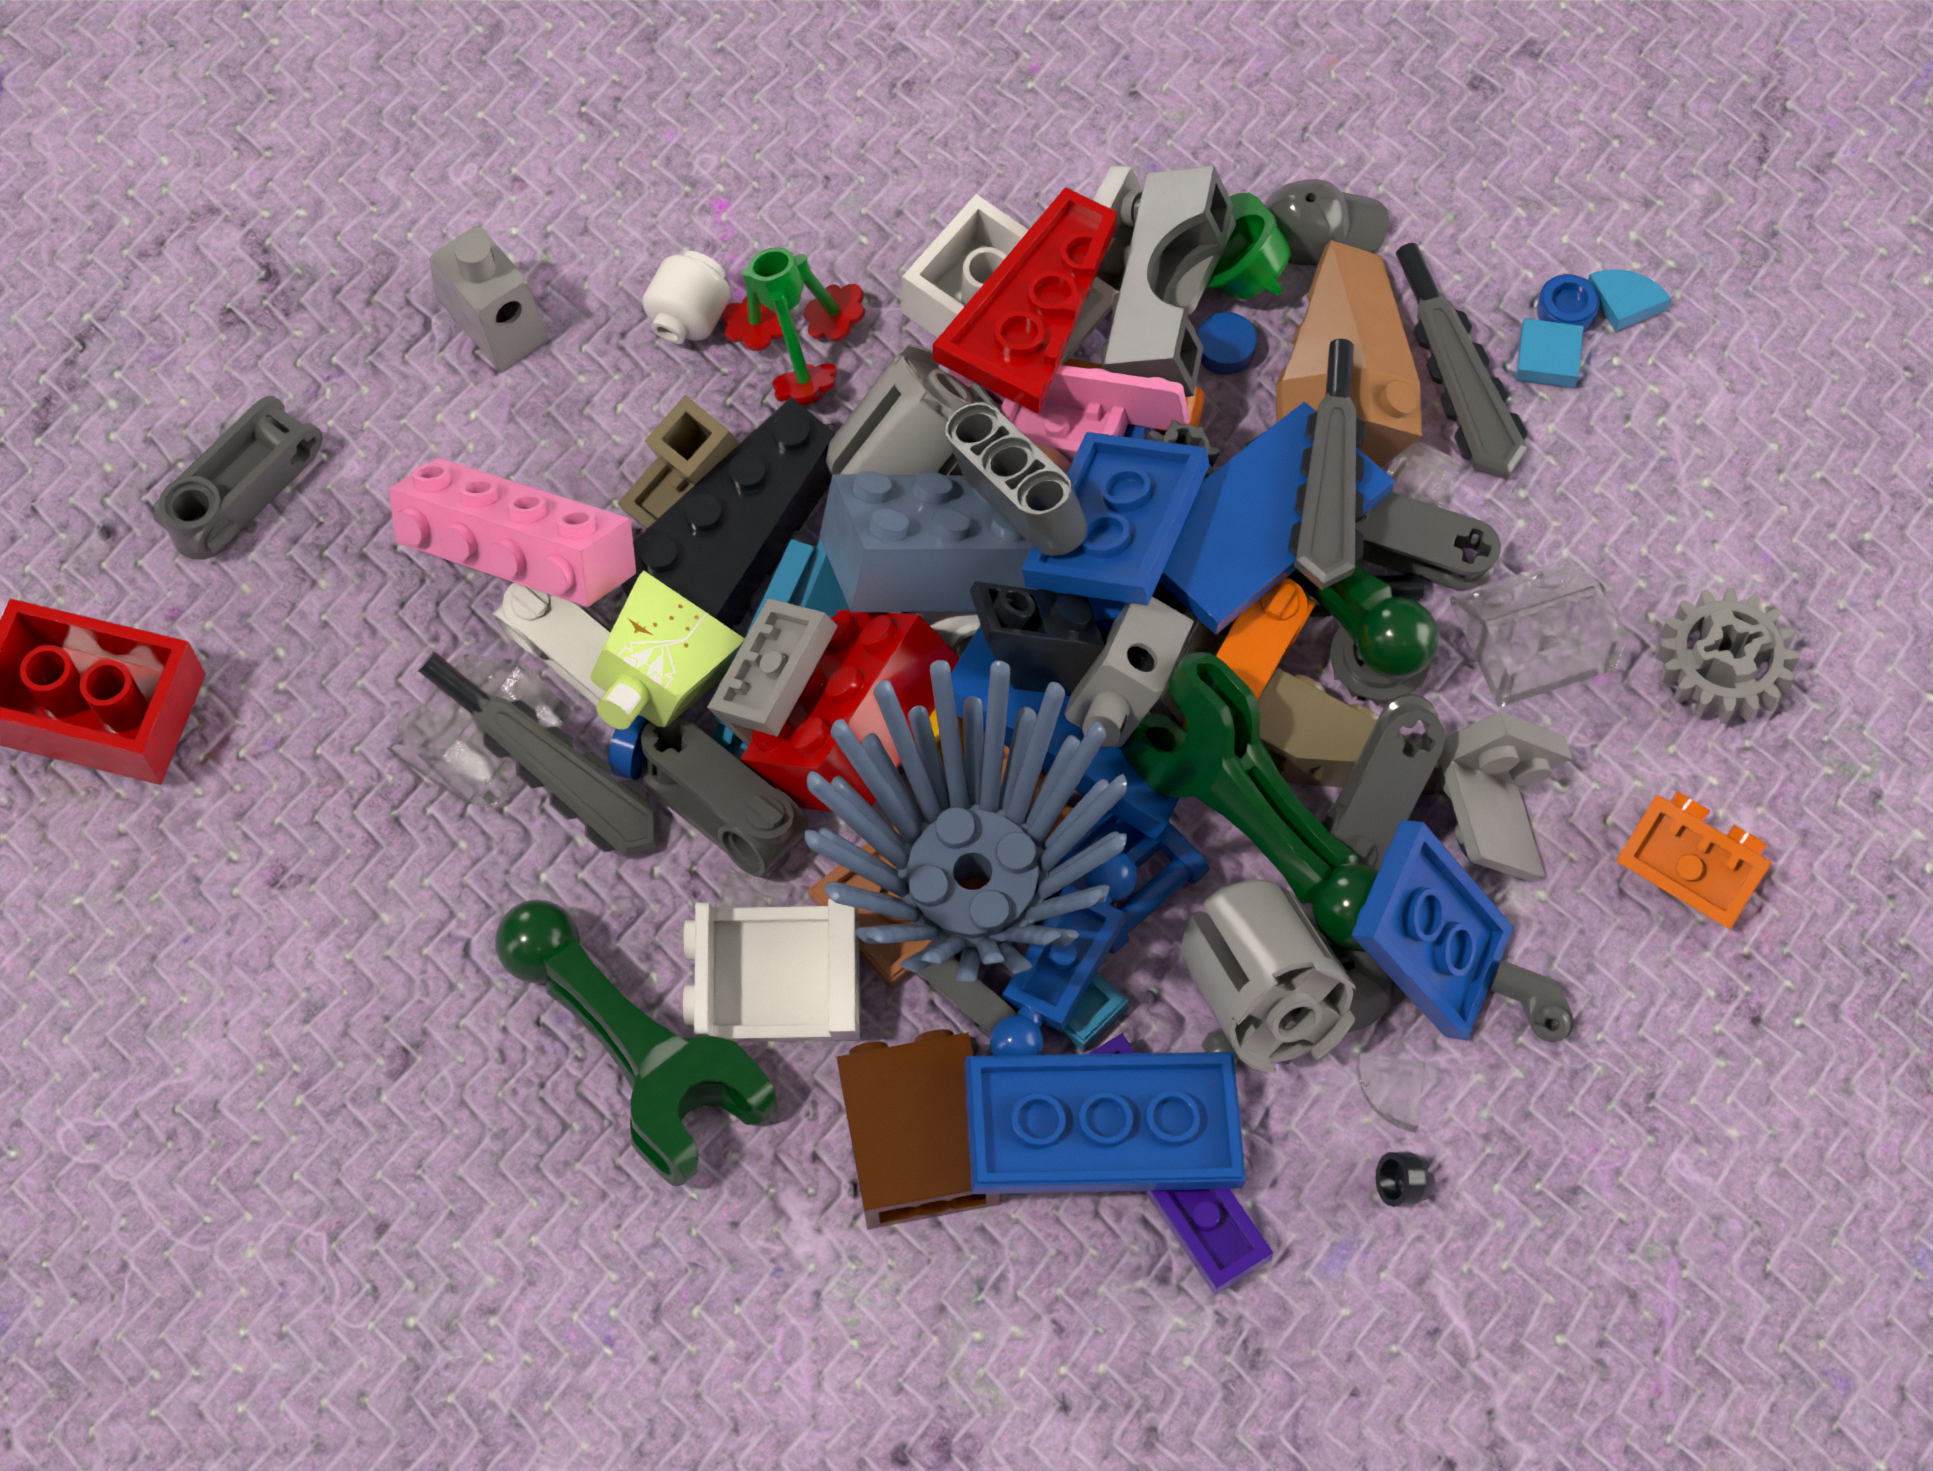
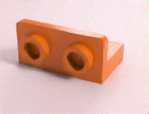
M1677 790L1670 801L1656 794L1617 857L1616 862L1730 930L1762 878L1773 864L1772 861L1762 856L1768 844L1734 824L1726 835L1704 822L1711 810Z

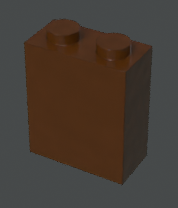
M947 1029L932 1030L918 1035L914 1040L915 1042L889 1047L887 1043L881 1041L867 1042L851 1048L847 1055L836 1056L867 1230L1000 1205V1194H971L964 1077L966 1056H973L969 1032L954 1035L953 1031Z

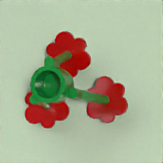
M781 247L765 249L753 256L748 263V267L741 271L747 288V296L743 299L742 303L736 302L726 305L721 314L722 322L727 326L725 328V336L731 342L742 341L744 346L752 351L764 350L769 347L772 339L784 337L794 372L784 373L773 380L772 385L775 390V398L777 401L784 402L792 397L800 405H809L821 400L826 395V391L836 386L835 377L838 371L836 366L831 363L815 367L812 364H806L790 310L800 302L805 284L815 297L806 305L803 312L805 320L810 324L808 333L814 339H821L826 336L830 341L838 342L845 339L850 334L853 326L864 318L866 311L861 305L864 299V291L857 284H848L842 288L832 284L824 288L811 271L805 254L793 256L791 251Z

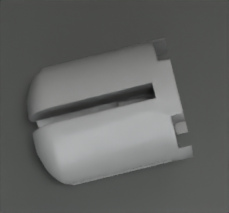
M908 344L903 352L891 361L830 440L826 463L831 475L858 474L864 471H873L883 475H918L923 472H935L942 475H962V471L945 434V425L949 417L957 409L967 404L980 402L988 403L996 409L998 407L980 384L973 382L966 389L958 380L938 367L940 364L933 361V351L923 346Z
M1248 879L1221 887L1204 901L1208 914L1202 911L1194 912L1183 929L1181 954L1187 972L1239 1059L1254 1070L1276 1073L1277 1070L1273 1065L1275 1062L1292 1060L1309 1051L1313 1058L1317 1060L1341 1042L1355 1021V1017L1350 1011V1005L1353 998L1352 988L1356 989V987L1298 898L1289 890L1273 882L1257 879Z

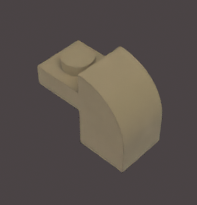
M684 395L644 441L658 458L617 504L631 518L647 529L739 445L738 441L726 427L688 396Z

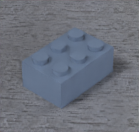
M864 471L858 474L832 475L819 537L850 612H976L969 591L975 581L1038 590L1026 587L1021 570L1032 545L966 481L963 475H942L935 472H923L918 475H883L873 471Z

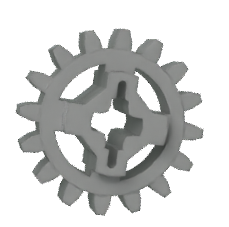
M1727 588L1722 601H1716L1708 589L1701 591L1696 607L1692 603L1683 600L1678 606L1675 618H1667L1660 635L1663 640L1660 641L1656 651V659L1667 662L1659 677L1661 682H1677L1679 684L1673 700L1676 703H1680L1690 697L1697 702L1694 715L1699 718L1707 712L1708 708L1717 709L1720 724H1727L1734 710H1739L1741 716L1747 722L1754 720L1760 708L1759 705L1770 712L1775 709L1782 696L1781 693L1787 694L1796 676L1791 671H1794L1800 659V652L1788 649L1796 634L1794 629H1778L1775 626L1782 612L1778 608L1769 610L1765 614L1759 611L1760 596L1757 594H1753L1746 604L1737 602L1734 588ZM1699 629L1701 635L1698 641L1695 642L1693 649L1687 650V639ZM1767 661V674L1756 682L1755 675L1761 663Z

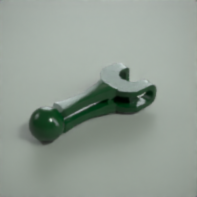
M1258 435V436L1255 437L1254 439H1252V440H1250L1249 442H1247V443L1245 444V446H1248V445H1249L1250 443H1252L1255 439H1257L1260 435ZM1358 563L1355 564L1352 575L1323 590L1317 587L1298 569L1286 577L1301 586L1303 590L1315 598L1341 623L1357 645L1364 663L1380 676L1391 679L1409 678L1423 671L1433 660L1439 644V632L1431 613L1414 600L1392 597L1390 585L1368 573Z
M1198 652L1186 655L1174 669L1169 679V692L1186 717L1187 730L1167 715L1151 714L1145 716L1121 747L1127 761L1155 792L1172 798L1195 796L1223 815L1250 838L1279 870L1300 903L1312 904L1314 921L1323 936L1333 944L1343 948L1363 949L1351 935L1356 926L1358 914L1365 905L1379 871L1372 867L1358 864V855L1336 839L1300 802L1281 776L1264 744L1259 740L1260 712L1255 695L1249 686L1224 661L1211 653Z
M529 900L514 906L504 915L499 923L495 937V948L502 966L512 976L521 981L535 984L545 983L546 993L568 1009L603 1045L623 1072L633 1091L630 1099V1135L632 1146L672 1186L684 1185L698 1172L699 1154L697 1143L682 1123L688 1112L702 1106L722 1107L744 1124L755 1125L776 1111L777 1100L774 1086L765 1073L737 1043L715 1036L681 1038L652 1020L626 999L586 954L580 945L577 925L572 916L563 907L547 900Z

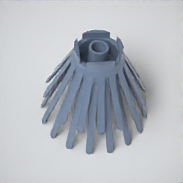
M937 660L931 664L930 676L945 772L927 709L924 706L918 705L913 707L908 713L914 735L913 739L891 682L883 680L875 686V698L916 800L875 733L866 735L861 744L843 719L836 720L832 725L831 735L899 833L840 776L834 777L830 784L820 774L811 771L807 777L808 789L893 866L829 829L821 828L819 833L813 830H806L805 840L811 850L901 897L898 898L834 881L828 882L827 886L824 887L827 895L835 903L913 922L909 924L860 927L855 930V933L862 941L868 944L925 940L934 942L903 960L900 964L901 967L909 971L920 972L933 963L941 964L954 955H960L961 960L955 979L957 981H975L981 960L983 964L1002 962L1014 974L1026 971L1032 967L1031 963L1012 945L1021 942L1036 945L1067 946L1079 935L1075 930L1033 925L1034 922L1088 908L1101 903L1106 898L1109 886L1099 885L1045 900V898L1120 854L1124 849L1127 839L1126 833L1111 832L1051 870L1125 795L1127 790V780L1123 774L1117 776L1110 784L1106 779H1101L1046 838L1106 738L1105 728L1098 721L1090 726L1081 743L1077 737L1069 735L1064 740L1029 808L1065 698V690L1059 683L1050 682L1048 684L1038 717L1030 707L1024 706L1019 709L1002 785L1001 778L1011 672L1010 666L1006 662L994 661L990 666L985 743L983 703L981 699L970 696L963 701L964 759L950 665L944 660ZM975 877L988 882L987 885L976 890L964 889L960 886L965 880Z

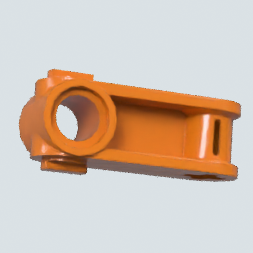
M1289 578L1282 580L1233 620L1230 626L1231 630L1216 655L1249 686L1255 695L1256 701L1268 684L1282 657L1286 658L1316 604L1314 600L1306 597L1301 586ZM1184 716L1182 727L1187 730L1186 717Z

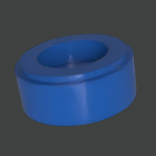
M1573 274L1555 276L1548 280L1541 289L1537 303L1538 318L1542 321L1584 326V333L1593 325L1600 305L1599 294L1594 285L1581 276Z
M1220 312L1209 316L1199 326L1197 335L1204 346L1201 364L1208 370L1228 375L1238 373L1251 364L1255 356L1257 334L1251 322L1245 317L1232 312Z
M638 715L627 729H615L608 754V764L613 775L631 780L640 778V769L645 758L641 746V736L644 727L649 722L643 716Z

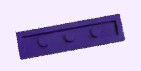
M1123 1033L1088 1054H1129L1136 1052ZM1230 1189L1144 1191L1215 1296L1272 1260L1273 1251Z

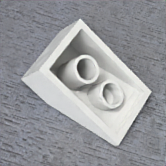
M975 194L902 276L901 313L938 338L1028 232V229ZM1097 276L1062 356L1060 365L1066 363L1112 309L1114 295L1120 293Z

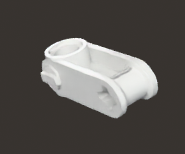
M517 583L511 584L504 594L503 603L492 613V618L521 648L543 661L596 707L606 691L595 685L590 675L610 632L574 602Z

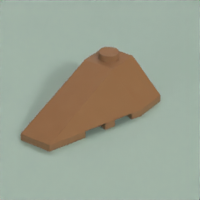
M1331 240L1324 247L1307 295L1309 305L1303 322L1294 332L1291 341L1294 344V348L1288 365L1281 370L1276 384V423L1304 401L1315 411L1318 410L1319 403L1325 397L1329 344L1335 339H1347L1354 344L1350 398L1356 407V417L1364 422V441L1357 448L1382 468L1422 437L1420 381L1382 256Z

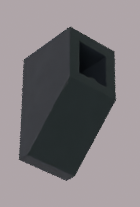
M977 581L973 583L969 590L985 640L997 661L1006 662L1010 666V683L1013 689L1045 693L1048 684L1056 682L1064 688L1065 695L1070 696L1105 646L1088 597Z

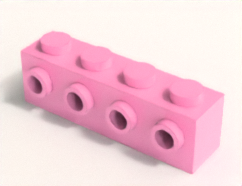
M441 458L415 468L411 475L388 488L396 543L586 607H589L636 574L631 518Z

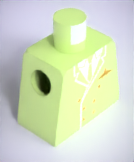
M643 570L590 675L593 683L606 691L596 705L599 716L610 726L621 730L627 729L638 714L658 727H667L725 676L745 638Z

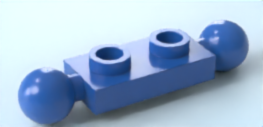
M1124 852L1085 874L1088 888L1099 885L1109 886V892L1101 903L1047 918L1042 926L1075 930L1079 935L1067 946L1031 944L1024 957L1031 963L1032 967L1026 971L1015 973L1003 993L1004 1002L1019 1011L1017 1015L1007 1016L994 1026L990 1036V1047L994 1056L1040 1055L1043 1049V1035L1040 1030L1042 1023L1061 1032L1065 1030L1126 922L1125 912L1110 905L1111 902H1117L1128 897L1137 884L1138 872L1136 865ZM1067 885L1062 890L1060 896L1080 890Z

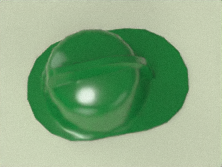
M1249 192L1231 195L1229 197L1233 203L1232 215L1236 221V226L1207 287H1216L1231 298L1239 301L1250 300L1265 290L1279 296L1283 290L1277 278L1283 272L1291 255L1288 242L1277 227L1274 215L1258 197Z

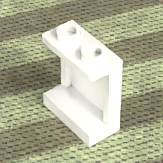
M828 899V906L714 908L710 902H696L695 920H685L684 923L685 959L695 960V985H685L683 991V1017L685 1025H694V1032L697 1037L715 1036L734 1042L860 1040V938L855 933V930L860 928L859 908L838 904L832 899Z

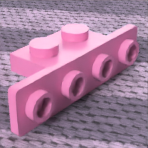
M1059 364L1039 414L980 385L995 403L1002 404L1000 412L1031 442L1054 448L1065 455L1070 464H1072L1086 432L1123 436L1128 424L1168 430L1171 420H1176L1179 424H1189L1190 422L1183 386L1180 383L1171 382L1159 377L1145 378L1112 373L1100 368L1086 369ZM948 369L950 375L958 380L966 389L974 382Z

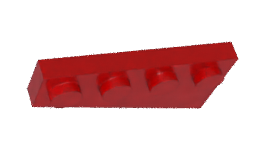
M1065 187L933 343V361L1039 414L1115 232L1117 212Z

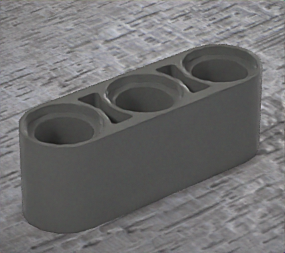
M977 402L957 409L949 417L945 425V434L966 481L1037 551L1044 555H1063L1073 551L1084 541L1088 533V524L1070 479L998 409L988 403Z

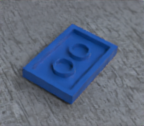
M1086 432L1066 475L1072 483L1087 521L1088 533L1084 541L1076 549L1063 555H1044L1032 546L1021 569L1026 587L1148 606L1210 466L1206 447Z
M1401 820L1390 847L1383 856L1381 868L1365 905L1358 914L1357 923L1351 936L1446 1038L1468 1040L1514 927L1424 822Z

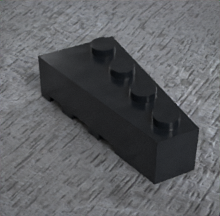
M790 397L633 541L636 574L622 583L623 592L629 597L639 575L644 570L728 628L732 629L734 624L739 625L751 607L750 600L767 574L771 576L783 557L782 550L795 530L800 531L831 483L832 475L826 463L829 442L835 435V432Z

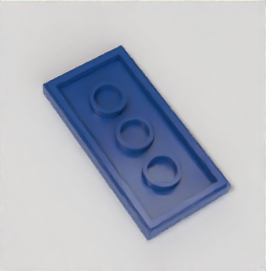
M1305 401L1202 481L1158 581L1215 635L1297 569L1294 566L1295 557L1288 551L1292 525L1301 521V516L1294 511L1297 489L1299 485L1307 482V478L1300 473L1303 450L1312 446V442L1305 437L1307 419L1310 414L1316 412ZM1356 448V452L1364 458V477L1361 482L1356 484V489L1364 495V515L1391 493L1395 480L1360 449Z
M979 625L953 668L951 677L957 715L963 718V701L965 698L970 696L980 698L983 703V731L985 732L990 666L997 659L985 640L981 625ZM1011 683L1009 684L1005 746L1010 748L1019 709L1024 706L1030 707L1038 717L1045 693L1013 689ZM1065 695L1041 768L1046 772L1049 771L1064 740L1069 735L1077 737L1080 743L1084 738L1082 729L1069 722L1064 715L1071 695ZM1100 747L1075 790L1085 796L1101 779H1106L1110 784L1117 776L1123 774L1127 780L1126 793L1109 812L1151 839L1156 840L1167 826L1179 798H1172L1155 792L1127 761L1121 747Z
M1234 1052L966 1056L964 1077L971 1194L1242 1189L1246 1182Z

